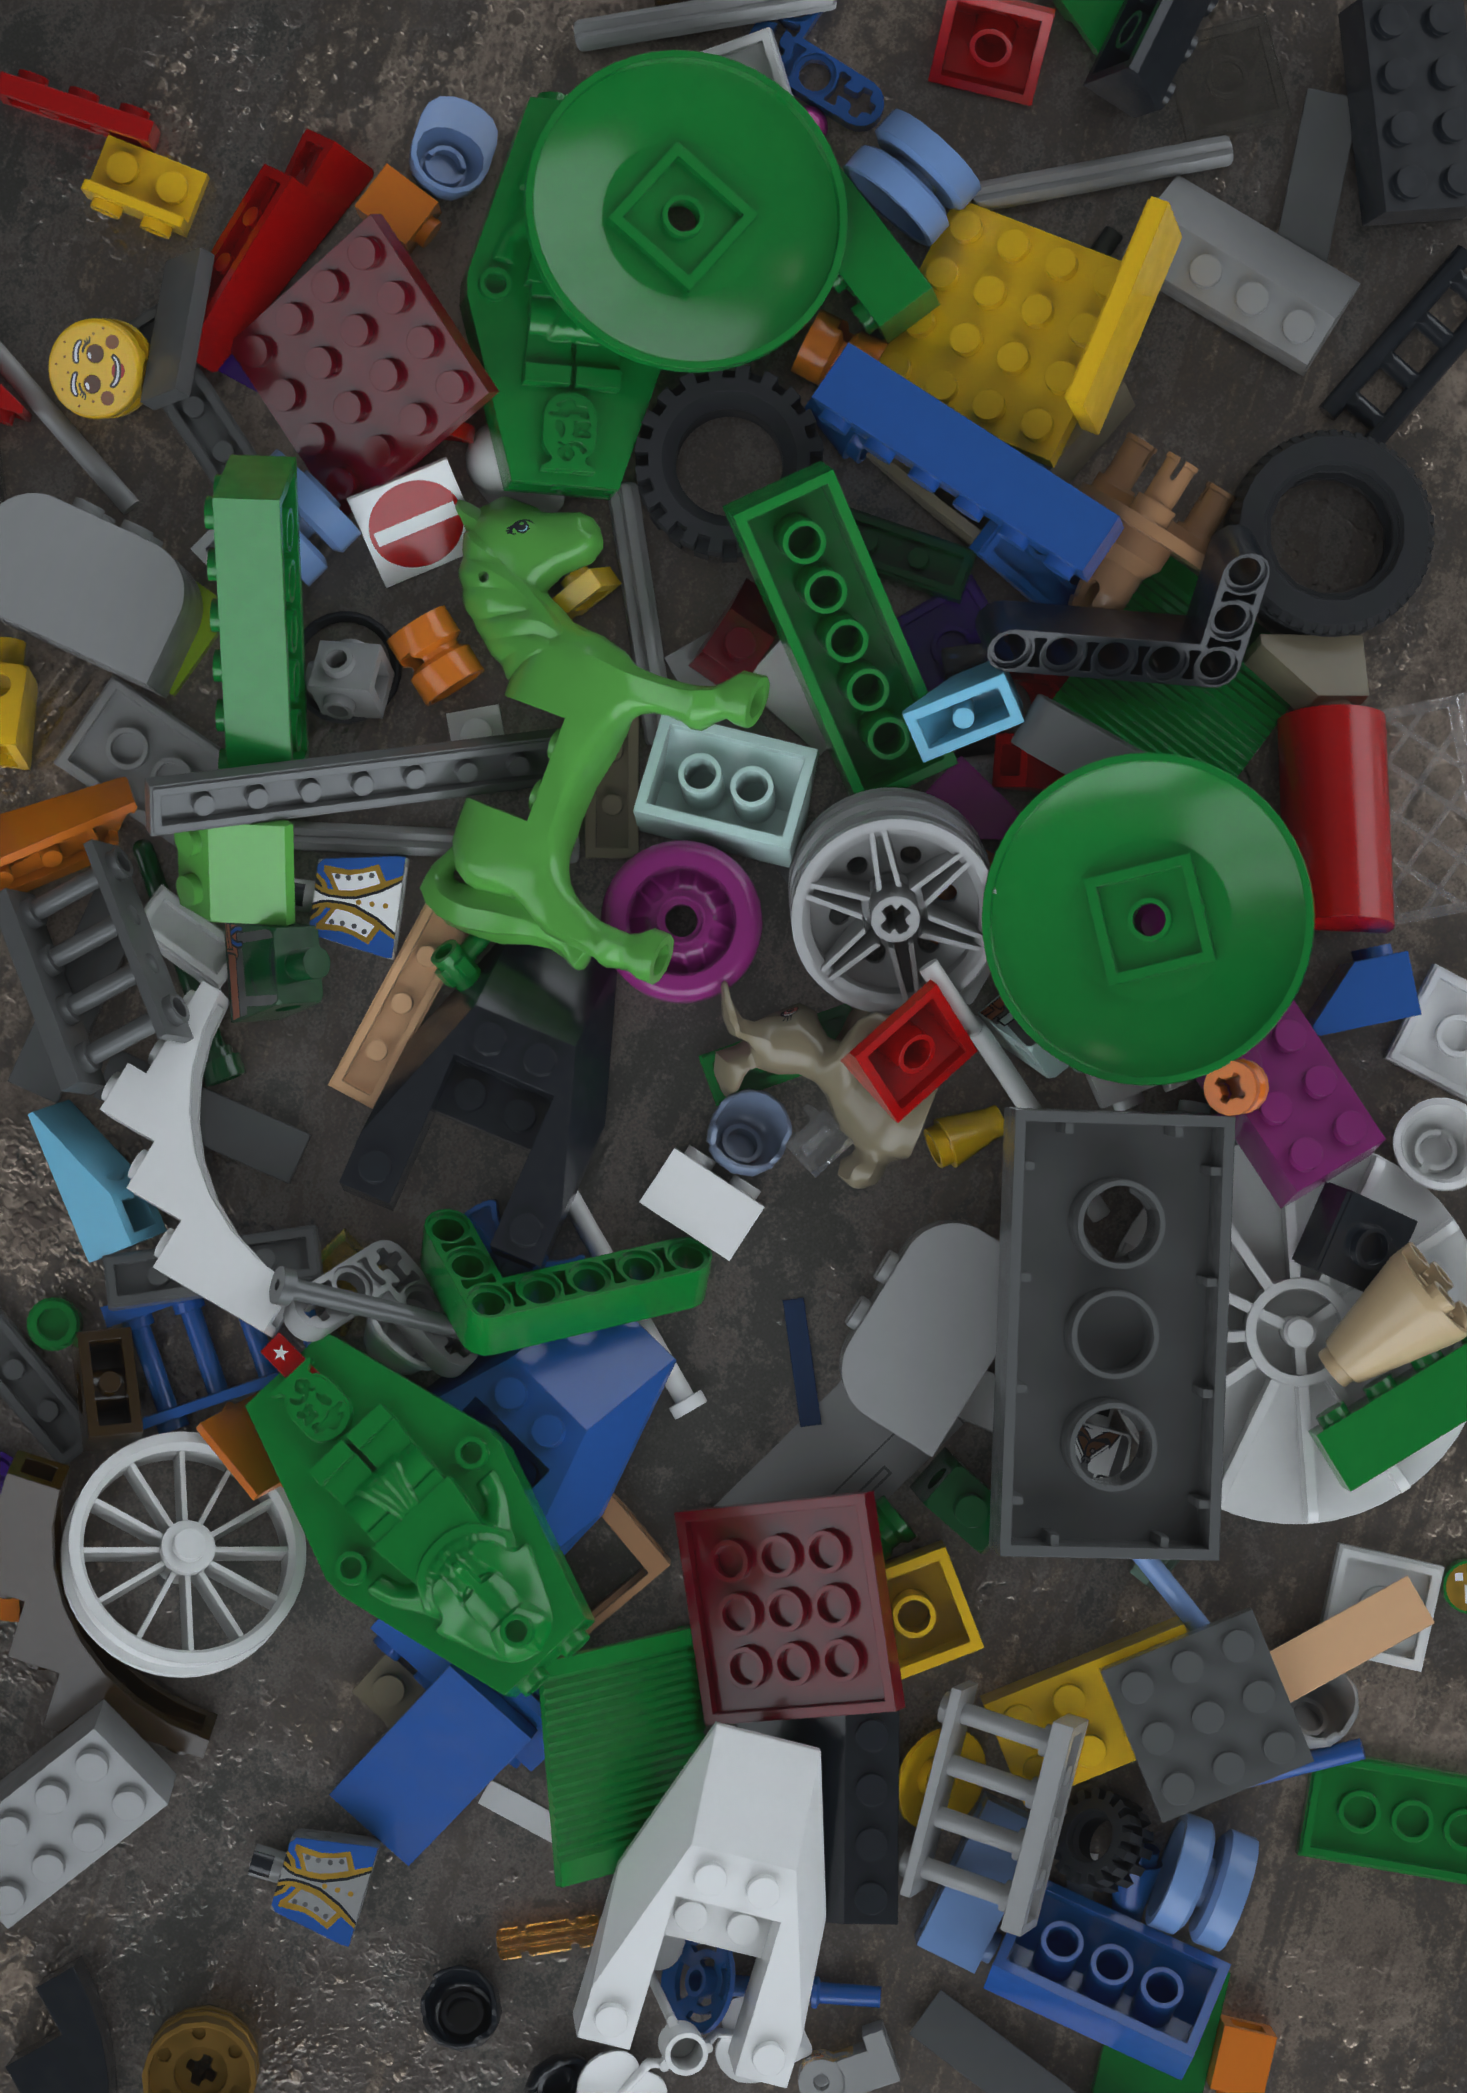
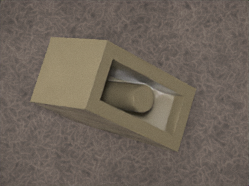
M1260 634L1245 651L1244 664L1295 710L1330 704L1361 705L1370 696L1363 635L1321 637L1296 634Z

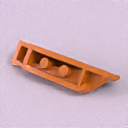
M119 777L0 814V891L8 888L29 892L90 866L91 863L83 844L91 839L118 846V831L128 813H135L137 809L128 779L126 777Z

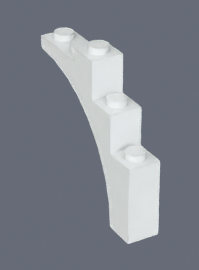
M202 980L196 991L190 990L183 997L189 1010L190 1019L187 1022L194 1039L187 1043L159 1039L149 1054L148 1064L151 1066L147 1073L127 1063L122 1073L119 1071L115 1072L103 1089L101 1098L104 1100V1103L100 1110L111 1119L153 1142L149 1151L143 1149L132 1162L128 1171V1178L131 1180L126 1188L136 1196L180 1221L175 1230L169 1228L158 1242L154 1252V1256L158 1259L153 1268L271 1338H274L284 1322L283 1313L285 1309L284 1306L272 1304L269 1299L270 1284L275 1272L267 1267L239 1236L218 1200L205 1163L200 1127L202 1079L213 1038L230 1005V1000L219 989Z

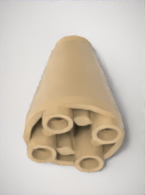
M1409 1242L1390 1257L1326 1339L1327 1346L1318 1352V1355L1325 1368L1341 1386L1346 1387L1353 1381L1361 1383L1460 1342L1467 1336V1307L1460 1300L1454 1303L1447 1293L1454 1285L1445 1271L1435 1261L1429 1264L1419 1249L1412 1242Z

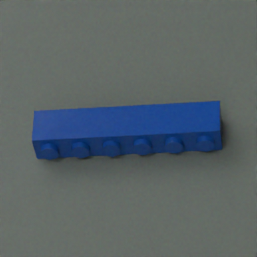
M849 342L812 395V398L822 411L818 418L827 426L844 436L851 429L865 438L866 442L863 447L873 456L889 465L894 458L911 468L907 476L915 483L931 493H935L938 487L953 495L956 499L952 505L957 510L978 523L983 516L987 517L1001 527L997 534L1002 539L1023 552L1028 545L1046 556L1042 563L1067 581H1070L1075 574L1088 583L1124 530L1119 515Z

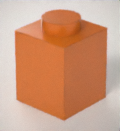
M387 163L355 204L358 216L363 220L370 214H382L409 255L417 245L422 248L428 246L442 226V222L438 219L442 214L439 202Z
M1221 2014L1206 2078L1210 2089L1216 2090L1215 2093H1265L1277 2036L1270 2025Z

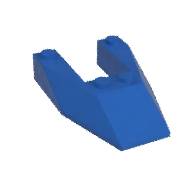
M636 1321L496 1355H478L474 1362L460 1376L455 1378L442 1376L426 1390L494 1429L512 1447L551 1530L565 1555L604 1514L677 1360Z

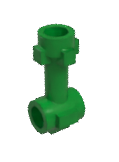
M470 934L460 945L454 939L445 941L436 948L431 956V962L437 967L435 974L447 987L456 988L459 992L465 991L479 978L481 968L475 963V960L491 941Z

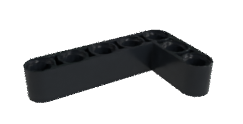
M1229 525L1216 532L1208 544L1187 615L1001 600L989 603L979 611L975 619V628L990 664L996 669L1006 672L1209 688L1220 687L1235 678L1241 667L1269 580L1270 566L1253 532L1242 525Z

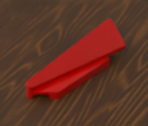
M307 128L285 172L264 163L211 250V253L215 255L196 363L210 372H217L232 354L233 340L272 304L373 178L374 171L371 167L334 140Z

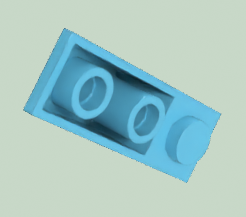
M70 1100L28 1114L89 1263L102 1259L104 1255L120 1252L167 1231L158 1208L126 1188L131 1180L128 1178L131 1164Z

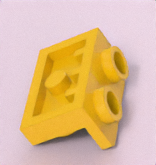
M108 135L91 179L84 178L80 189L88 199L92 200L90 208L103 215L119 220L123 212L141 219L139 227L151 234L170 239L172 232L187 238L210 177L207 173Z

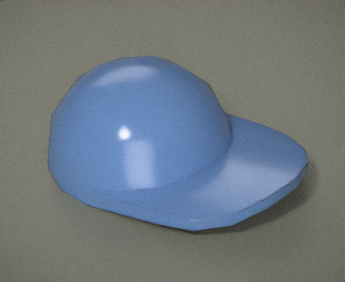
M439 96L428 102L420 115L409 153L410 173L417 185L434 198L450 201L466 197L476 190L489 171L497 146L498 130L493 118L472 102L454 96Z

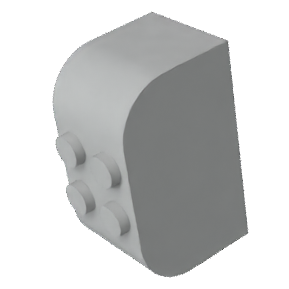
M42 493L20 494L0 504V621L167 699L202 620V596L191 573L162 548L164 542L154 537L153 532L126 519L123 520L121 527L114 525L115 519L104 514L105 510L79 497H75L72 505Z
M939 1220L928 1223L911 1234L898 1254L890 1249L887 1251L873 1274L874 1279L880 1282L870 1299L860 1295L844 1321L846 1326L851 1329L842 1344L839 1356V1370L842 1383L854 1406L868 1418L931 1457L936 1453L996 1356L1000 1242L977 1227L958 1220Z

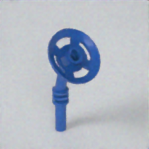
M685 1940L683 1951L678 1961L670 1968L662 1971L661 1987L677 2020H685L692 2023L702 2036L715 2029L723 2020L733 1996H745L750 1976L735 1974V1962L732 1951L721 1948L698 1951L696 1946L700 1943ZM712 1958L715 1960L714 1966H707L704 1961ZM686 1964L690 1967L685 1977V1988L688 1996L681 1999L680 1978L683 1965ZM814 1976L809 2003L813 2009H817L819 2003L880 2008L882 1986L821 1982L819 1976ZM704 1998L711 1999V2004L708 2006L701 2005V2002ZM693 2013L700 2015L711 2014V2018L704 2022H696L690 2017Z

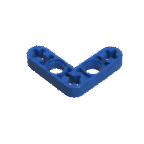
M823 12L808 14L804 17L778 19L785 28L799 31L793 37L786 29L779 41V51L783 54L781 58L792 94L808 105L820 109L824 115L849 130L865 132L874 128L880 122L884 111V96L881 89L868 78L806 40ZM771 21L755 23L749 34L770 27L775 34L777 23ZM811 63L823 65L830 74L829 84L819 91L806 89L799 79L800 72L805 66ZM839 78H844L848 81L844 85L843 92L852 98L858 99L863 93L870 96L869 107L873 110L871 115L867 112H861L857 118L851 116L850 102L839 95L835 105L827 102L835 93Z

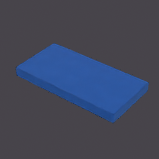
M451 1663L335 1786L329 1795L409 1866L524 1748L538 1730L491 1687Z

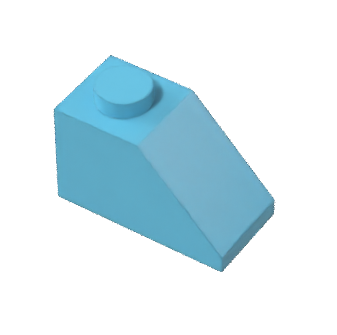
M989 661L951 676L902 711L923 763L1025 722L1023 703L1010 672L996 669Z

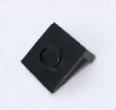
M1325 1182L1292 1260L1364 1292L1390 1257L1409 1243L1418 1221L1352 1190Z

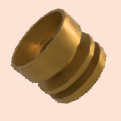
M211 2005L188 2007L169 2017L153 2037L142 2072L143 2093H254L260 2063L258 2044L248 2025L231 2011ZM204 2054L209 2055L212 2058L211 2068L214 2071L206 2069L202 2076L193 2072L195 2063L191 2059L199 2061Z

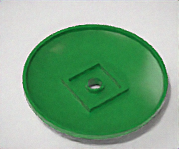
M666 50L639 54L614 62L585 79L562 100L542 129L530 157L523 195L524 221L531 254L543 282L562 310L580 329L601 345L634 362L675 372L702 373L730 369L760 359L793 338L810 321L825 301L840 270L846 247L848 208L844 182L831 146L814 119L789 92L759 71L738 61L699 51ZM676 206L687 208L695 217V228L690 231L675 229L669 222L668 210Z
M1152 752L1124 754L1089 763L1061 777L1037 795L1017 816L995 853L986 881L982 907V936L986 960L992 979L1004 1004L1026 1034L1059 1061L1080 1072L1120 1084L1141 1086L1166 1085L1207 1075L1228 1065L1230 1061L1239 1059L1260 1043L1279 1023L1301 987L1309 965L1315 929L1314 897L1304 857L1290 830L1271 805L1244 782L1213 765L1184 756ZM1146 904L1158 905L1164 911L1166 917L1164 928L1153 936L1142 934L1135 923L1138 910Z

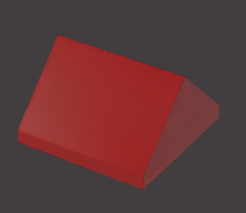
M947 0L928 81L1031 106L1056 9L1021 0Z
M930 979L840 1061L889 1116L899 1123L978 1050L938 985Z

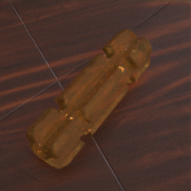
M592 1914L576 1917V1923H569L568 1918L528 1924L525 1925L526 1930L519 1931L518 1926L499 1929L496 1932L498 1955L501 1960L505 1961L522 1958V1952L528 1951L531 1957L570 1951L573 1944H579L580 1949L592 1947L598 1930L599 1919L596 1915Z

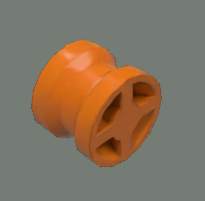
M1247 1059L1230 1061L1228 1065L1207 1074L1203 1085L1204 1095L1209 1106L1216 1112L1226 1116L1251 1113L1260 1108L1266 1100L1269 1091L1268 1077L1263 1068ZM1225 1083L1230 1086V1091L1232 1093L1230 1098H1228L1229 1092L1227 1089V1085H1225Z

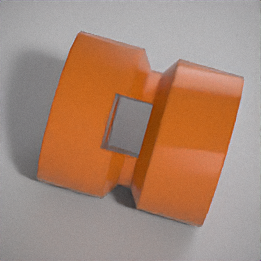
M821 309L801 345L791 372L819 385L848 342L879 361L889 343L873 334L869 335L863 329L856 334H852L849 332L847 321Z
M445 605L439 606L411 621L386 641L401 666L414 670L411 682L426 706L433 705L468 685L485 671L470 645L458 643L457 639L461 631Z

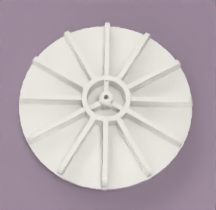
M1238 1144L1234 1147L1221 1509L1237 1516L1279 1524H1313L1335 1521L1360 1514L1410 1489L1415 1482L1422 1478L1444 1456L1466 1422L1350 1492L1340 1485L1308 1432L1319 1425L1316 1416L1341 1401H1344L1347 1407L1366 1396L1362 1388L1374 1379L1389 1372L1395 1378L1412 1368V1365L1409 1362L1364 1382L1357 1383L1353 1381L1346 1387L1341 1386L1328 1372L1320 1360L1318 1352L1327 1346L1326 1339L1363 1292L1292 1260L1324 1184L1280 1209ZM1372 1153L1366 1159L1327 1181V1183L1330 1182L1359 1193L1418 1221L1409 1242H1412L1419 1249L1429 1264L1435 1261L1445 1271L1454 1285L1447 1293L1454 1303L1460 1300L1467 1307V1239L1444 1205L1426 1187L1410 1179L1399 1166L1375 1153ZM1145 1208L1141 1210L1130 1225L1114 1258L1126 1255V1253L1135 1249L1141 1242L1147 1227ZM1118 1409L1122 1420L1139 1445V1433L1134 1423L1121 1413L1122 1409Z

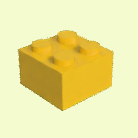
M943 1540L887 1560L884 1563L901 1679L984 1648Z

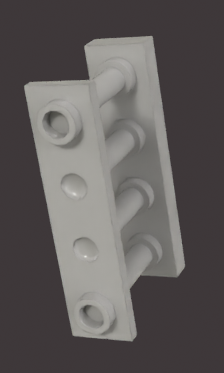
M967 1680L952 1687L951 1691H947L938 1709L937 1719L938 1722L943 1724L913 1843L906 1847L900 1860L898 1874L904 1877L900 1895L910 1898L926 1889L928 1881L944 1885L998 1904L999 1911L1004 1912L1000 1930L1021 1937L1037 1926L1089 1720L1068 1713L1053 1721L1052 1725L1048 1724L1045 1728L973 1705L979 1683ZM970 1726L1038 1749V1755L1044 1757L1039 1777L1035 1776L1032 1780L961 1757L967 1727ZM954 1778L1025 1801V1807L1031 1809L1026 1829L1021 1828L1017 1832L947 1808ZM943 1829L1012 1853V1859L1017 1861L1013 1880L1009 1879L1004 1884L934 1859L941 1830Z

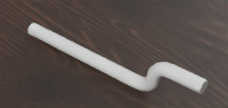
M933 959L919 969L920 974L926 983L931 979L938 985L970 1039L1016 1108H1042L991 1030L979 1016L973 1014L938 960ZM1099 1194L1090 1202L1086 1213L1094 1223L1106 1217L1110 1213V1209Z

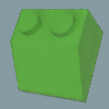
M283 819L174 833L175 844L178 849L179 877L176 880V890L180 905L210 922L288 926L295 923L293 823Z

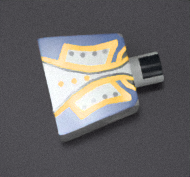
M402 856L319 859L315 881L294 878L295 911L311 913L309 925H315L320 938L395 960L397 957L410 860Z

